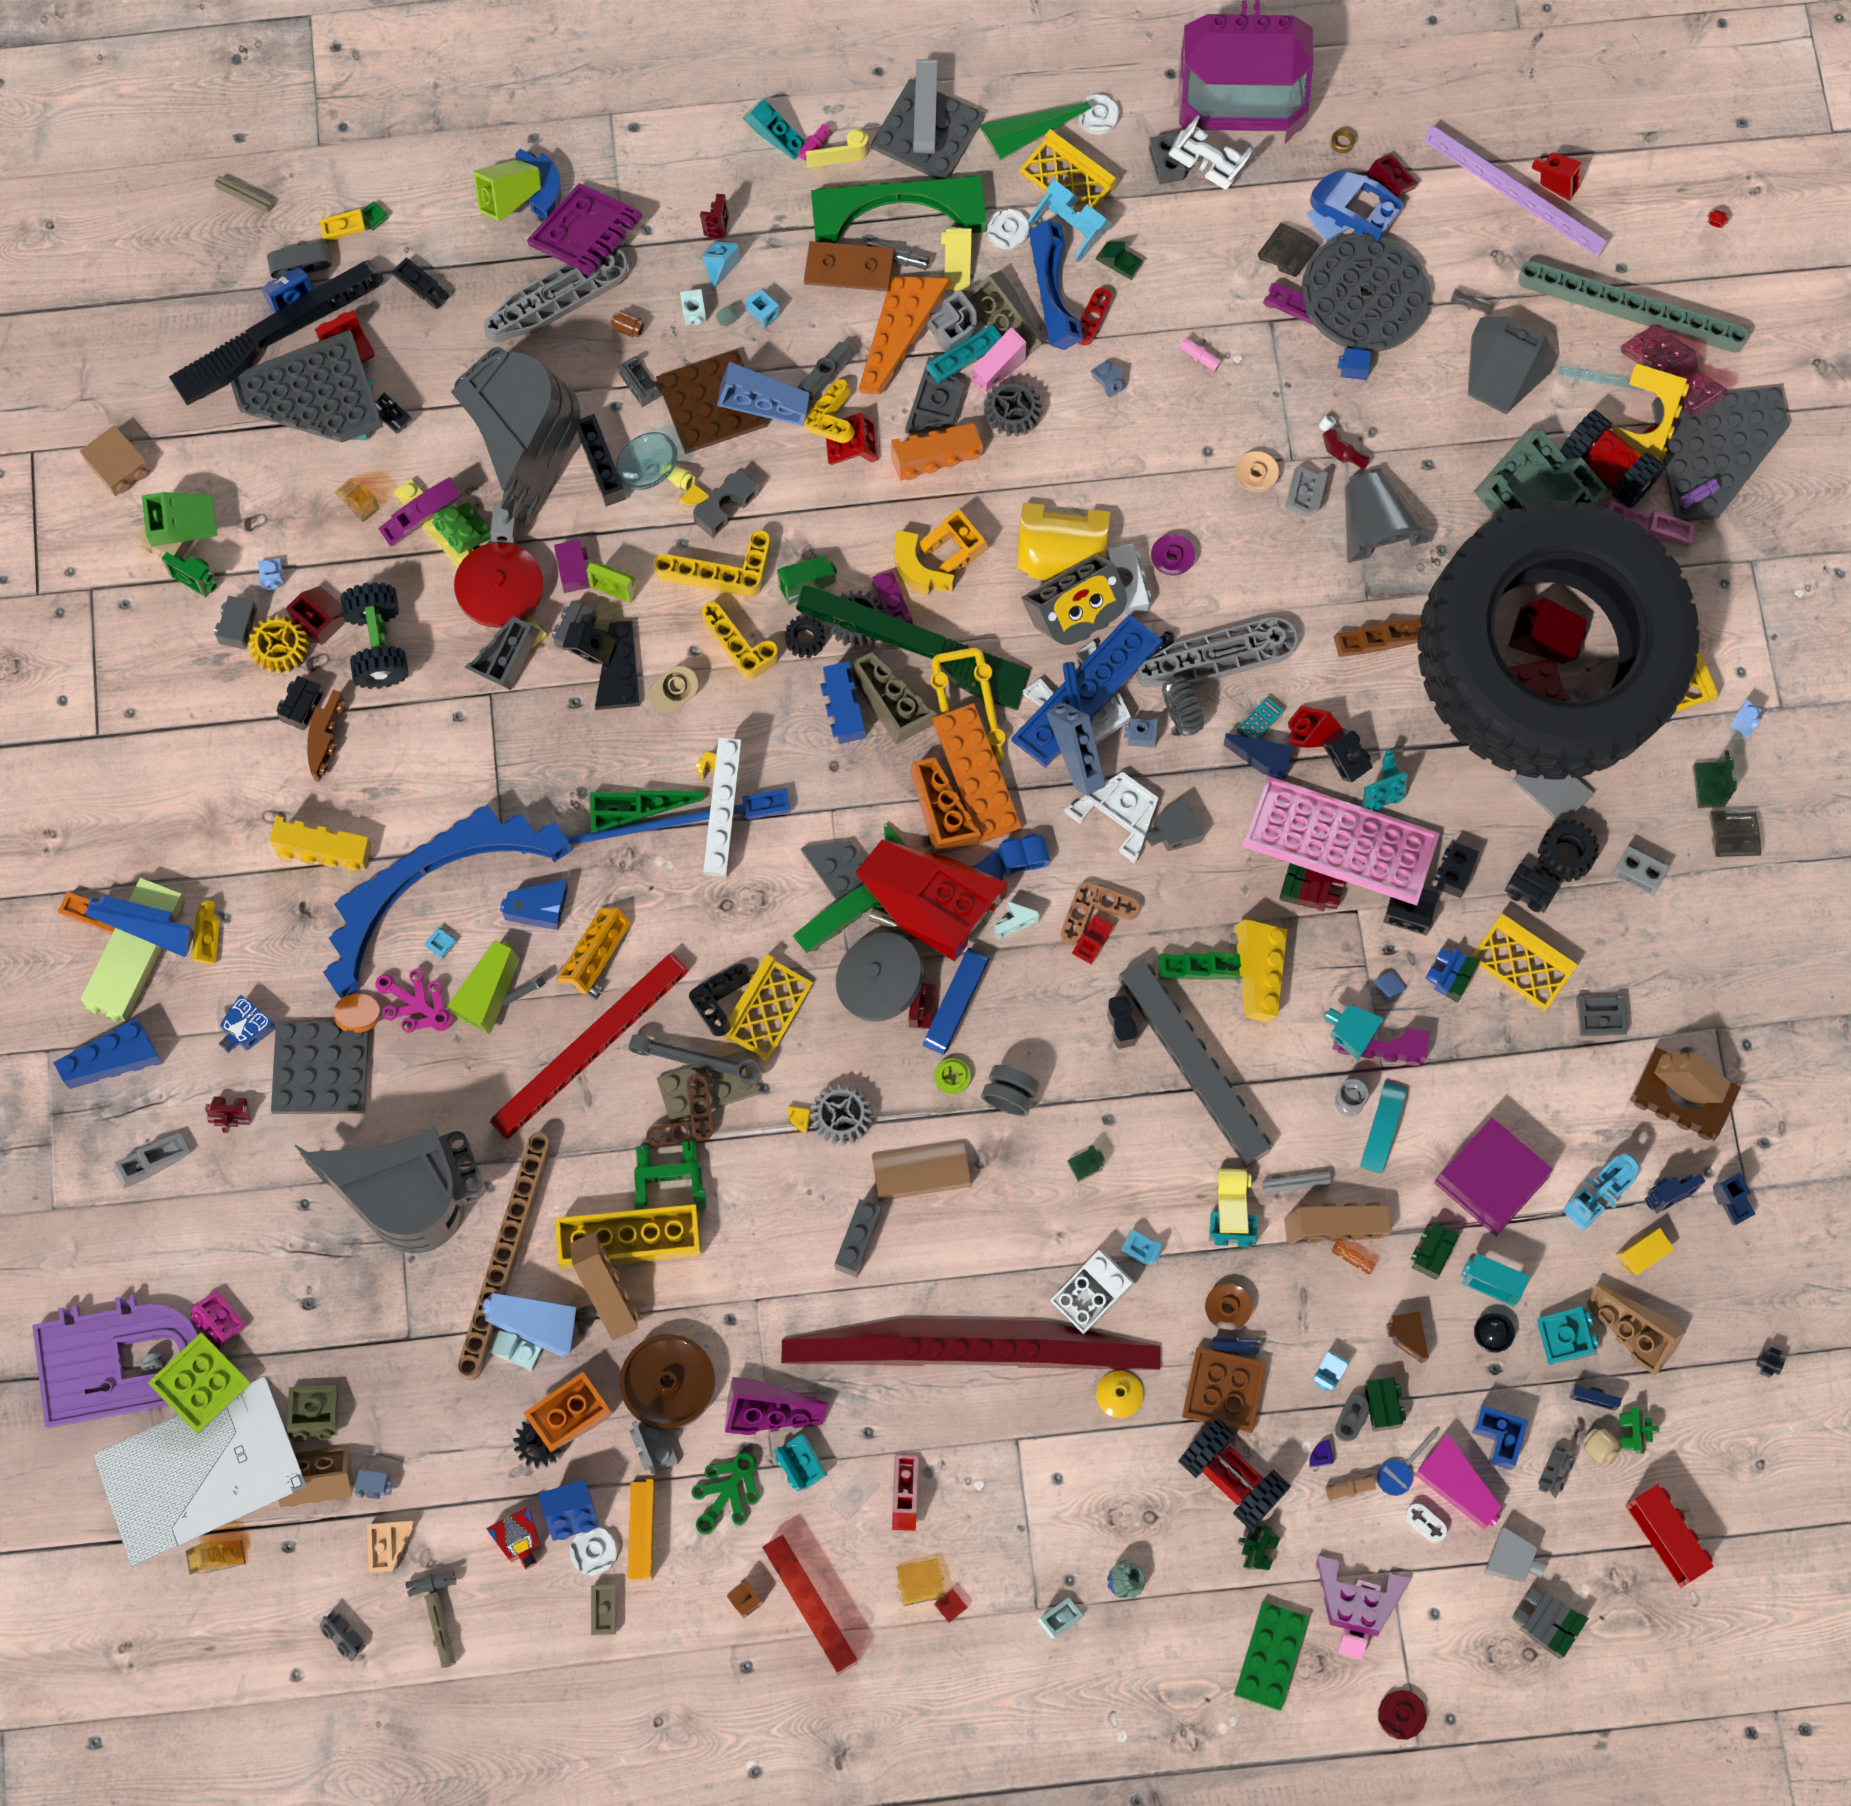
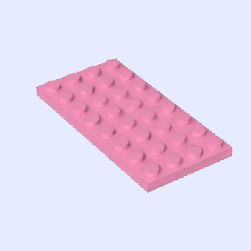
M1268 776L1243 847L1417 905L1440 833Z

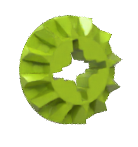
M945 1059L937 1065L934 1071L935 1084L939 1090L947 1095H957L965 1091L970 1083V1070L959 1059ZM949 1068H951L954 1075L959 1076L956 1078L955 1085H953L950 1079H945V1077L949 1076Z

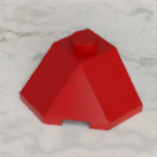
M1303 705L1298 708L1288 721V728L1291 730L1289 742L1291 745L1304 748L1323 747V741L1342 729L1331 712Z

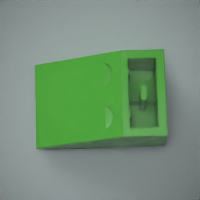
M161 492L141 496L146 536L151 547L218 536L212 495Z

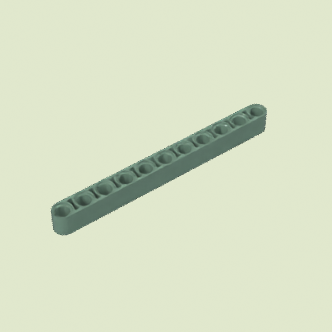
M1534 261L1525 262L1518 276L1519 284L1526 289L1729 352H1740L1748 339L1749 333L1743 326Z

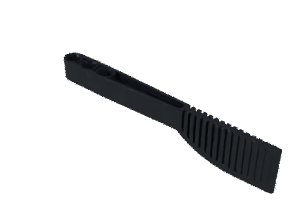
M363 261L245 330V334L243 332L240 333V337L238 335L235 336V340L233 338L230 339L229 343L225 342V345H220L219 349L215 348V351L209 352L210 354H205L204 357H200L194 363H190L188 366L183 367V369L169 376V379L186 405H189L237 378L253 363L263 348L379 287L383 282V275L373 261Z

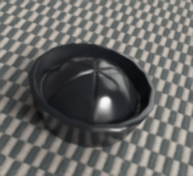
M1489 1312L1477 1320L1474 1326V1336L1477 1343L1484 1350L1499 1353L1507 1350L1512 1345L1515 1338V1328L1507 1316L1499 1312Z

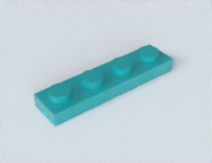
M991 324L932 360L925 368L935 381L940 384L982 358L1002 336Z

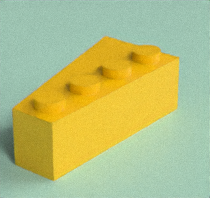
M1245 919L1234 926L1235 934L1238 937V944L1236 945L1237 954H1240L1241 962L1239 971L1240 976L1243 978L1244 986L1242 988L1245 1018L1266 1023L1278 1017L1287 929Z

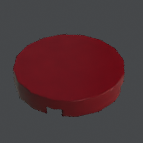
M1407 1690L1389 1693L1380 1702L1377 1710L1381 1729L1389 1737L1396 1740H1408L1416 1737L1423 1730L1427 1720L1423 1701L1416 1694Z

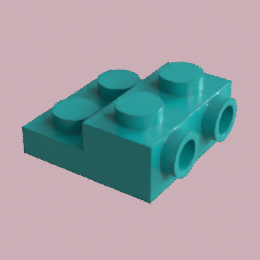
M1581 1306L1537 1318L1549 1365L1598 1354L1597 1348H1600V1342L1597 1334H1592L1590 1327L1594 1325L1593 1316L1590 1311L1586 1312L1584 1307Z

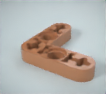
M1081 883L1075 892L1061 930V940L1067 945L1077 944L1083 934L1092 908L1125 920H1132L1139 914V902L1132 897L1093 883ZM1089 889L1091 895L1087 896L1085 904L1081 903L1083 898L1082 892ZM1104 896H1111L1114 899V904L1112 906H1105L1102 904L1101 899ZM1118 900H1121V906H1119V910H1116ZM1129 904L1133 905V910L1130 913H1126L1125 907H1128ZM1082 909L1085 912V916L1082 919H1076L1072 915L1073 910ZM1073 923L1076 925L1074 932L1076 936H1072L1069 939L1067 938L1068 934L1065 932H1070Z

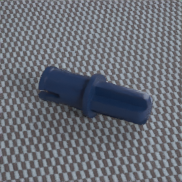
M1235 1335L1234 1338L1213 1337L1212 1350L1234 1352V1354H1238V1352L1258 1354L1260 1347H1250V1344L1260 1345L1259 1338H1239L1238 1335Z

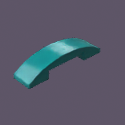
M1388 1081L1384 1082L1359 1166L1360 1168L1382 1174L1407 1087Z

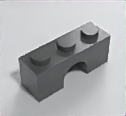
M739 469L734 474L730 473L719 488L711 491L709 498L704 503L700 502L694 508V522L714 538L728 524L727 514L721 510L722 506L733 502L744 509L759 495L758 485Z
M859 1199L836 1258L835 1270L857 1278L865 1258L871 1235L874 1234L882 1213L881 1206Z

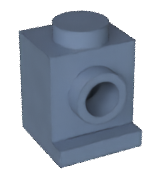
M1130 718V724H1125L1124 738H1128V746L1155 748L1158 719Z
M358 1470L354 1492L357 1497L363 1498V1493H366L365 1497L380 1499V1495H391L393 1481H390V1476L387 1473Z

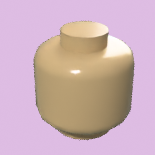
M1593 1429L1583 1441L1585 1444L1584 1451L1598 1464L1612 1463L1620 1454L1617 1451L1620 1445L1619 1441L1606 1429Z

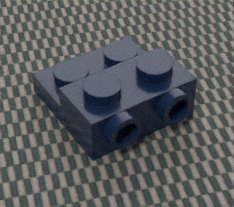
M1690 1174L1680 1180V1182L1676 1177L1670 1180L1665 1177L1655 1183L1656 1186L1650 1189L1651 1192L1645 1198V1202L1651 1210L1654 1209L1655 1213L1658 1214L1696 1193L1706 1181L1701 1174L1695 1177Z

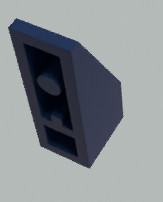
M1229 733L1225 734L1223 745L1259 772L1276 779L1286 778L1292 746Z

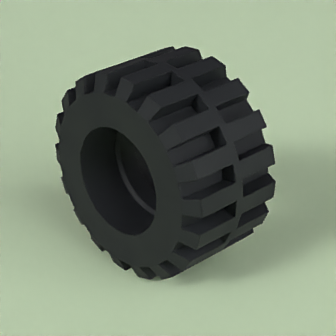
M1563 820L1560 824H1553L1551 829L1549 828L1546 831L1538 848V854H1540L1538 860L1539 863L1543 862L1542 869L1544 871L1548 870V875L1551 878L1555 875L1558 881L1565 878L1566 882H1571L1572 878L1577 881L1580 880L1581 876L1585 877L1599 854L1597 852L1599 844H1596L1597 837L1596 835H1591L1592 830L1590 827L1585 829V824L1580 822L1577 825L1576 820H1571L1570 823ZM1562 842L1573 844L1579 850L1580 858L1569 860L1562 857L1557 851L1556 845Z

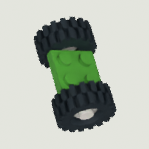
M372 582V584L363 583L362 586L355 585L353 589H346L347 592L344 591L340 597L343 618L352 625L358 624V626H363L367 624L371 649H363V652L358 651L356 655L351 656L350 665L353 683L356 686L360 685L361 688L367 687L372 689L377 687V689H381L383 686L387 688L391 687L392 684H399V681H405V678L409 676L406 653L402 648L390 646L385 638V635L388 634L386 622L390 621L389 618L394 619L399 614L395 587H392L390 584L386 585V583L377 584V582Z

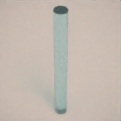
M1561 366L1558 373L1561 376L1641 391L1645 390L1629 385L1630 379Z

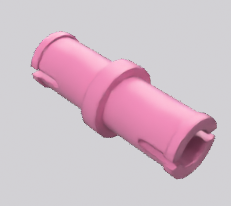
M1185 337L1179 345V349L1192 356L1195 362H1201L1213 372L1218 369L1222 360L1206 351V347H1200L1188 339V337Z

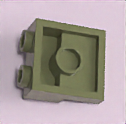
M337 1384L289 1387L287 1432L289 1438L302 1442L307 1440V1437L328 1440L331 1436L337 1435Z

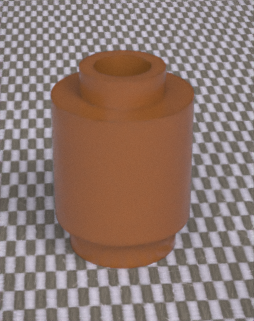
M620 310L618 313L615 312L611 320L613 330L632 338L634 336L640 337L645 322L640 317Z

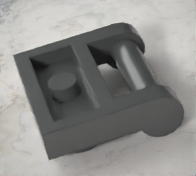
M1616 994L1615 997H1576L1580 1036L1627 1034L1623 994ZM1615 1006L1616 1010L1586 1011V1007Z

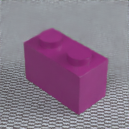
M580 540L555 544L554 548L564 593L590 588L587 575L588 567L585 566L584 560H589L586 547H581Z

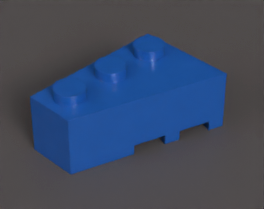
M849 661L824 666V683L820 684L823 697L827 696L829 702L825 704L828 717L832 716L834 724H830L833 738H838L839 744L865 738V729L854 690L855 685L850 674L851 667Z

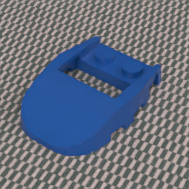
M1344 171L1335 172L1324 177L1313 189L1310 196L1311 206L1317 213L1323 217L1329 216L1336 220L1335 225L1341 228L1344 225L1353 228L1354 233L1363 235L1367 232L1375 236V241L1378 242L1401 213L1404 202L1379 182ZM1360 189L1367 193L1373 192L1379 196L1380 203L1367 220L1346 208Z

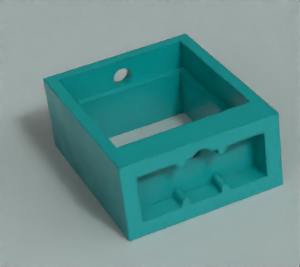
M1478 1253L1474 1259H1468L1460 1275L1464 1277L1462 1285L1512 1307H1515L1522 1298L1530 1276Z

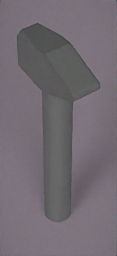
M539 975L529 983L507 994L501 1008L531 991L541 988L546 984L544 976Z

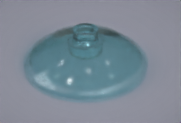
M659 432L645 433L631 440L619 454L616 463V470L621 482L633 490H646L662 483L671 474L676 465L678 456L676 445L670 437Z

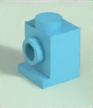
M762 289L756 294H751L746 300V311L761 323L764 329L780 316L779 305Z

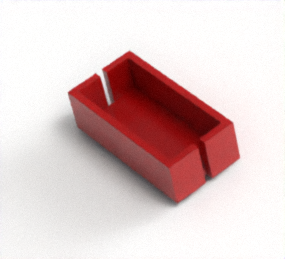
M1657 1484L1633 1499L1625 1507L1681 1589L1714 1567L1712 1564L1713 1559L1706 1549L1703 1550L1699 1545V1538L1694 1530L1688 1529L1684 1523L1685 1517L1678 1508H1674L1670 1502L1671 1497L1668 1491Z

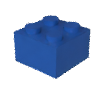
M585 1479L538 1493L543 1515L553 1541L565 1540L572 1535L588 1533L595 1528H599L594 1503Z

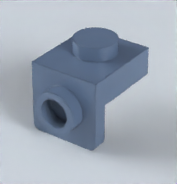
M1109 360L1091 370L1092 377L1104 387L1105 393L1109 398L1126 388L1122 371Z

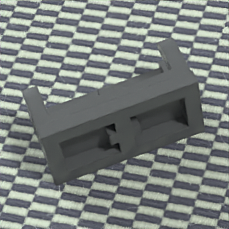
M632 357L624 363L618 364L620 377L641 407L662 396V392L652 381L637 357Z

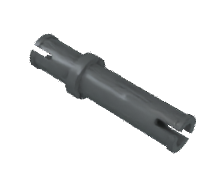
M870 240L867 241L868 246L893 248L879 243L871 242ZM894 248L893 261L902 263L905 267L910 265L927 270L930 257L912 253V250L909 249L904 251Z

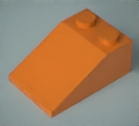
M581 1372L525 1411L524 1415L549 1451L552 1452L599 1425L611 1416V1411L585 1373Z

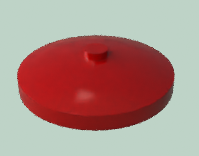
M490 543L476 548L462 560L454 578V592L462 611L471 620L487 627L502 628L513 616L522 621L525 620L537 608L543 594V577L537 561L529 552L510 543Z

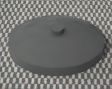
M876 933L859 940L846 952L837 970L836 990L841 1003L854 1016L866 1021H885L901 1014L914 1002L923 984L924 965L920 953L907 939L894 933Z

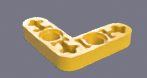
M844 379L836 380L830 385L803 421L810 433L840 443L850 441L855 435V431L848 421L833 417L851 394V388ZM831 403L829 407L823 409L826 405Z

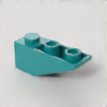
M764 98L755 103L742 117L757 134L793 160L796 159L799 155L798 151L806 143Z

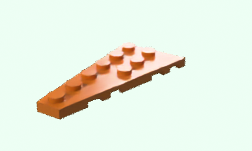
M891 277L889 292H887L859 385L861 393L882 394L894 375V369L898 362L903 361L907 355L905 352L909 345L914 344L929 321V314L935 305H939L941 302V296L945 289H949L952 285L950 278Z

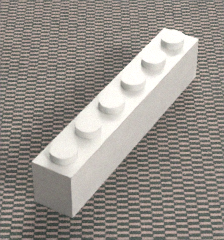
M718 738L703 871L704 875L727 877L741 752V740Z

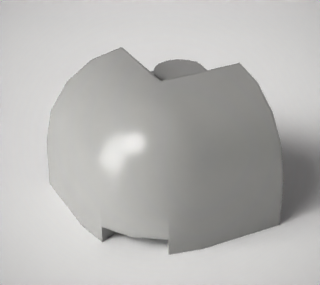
M959 290L943 301V309L932 315L926 326L937 339L939 347L947 352L973 335L977 326L976 311L963 292Z

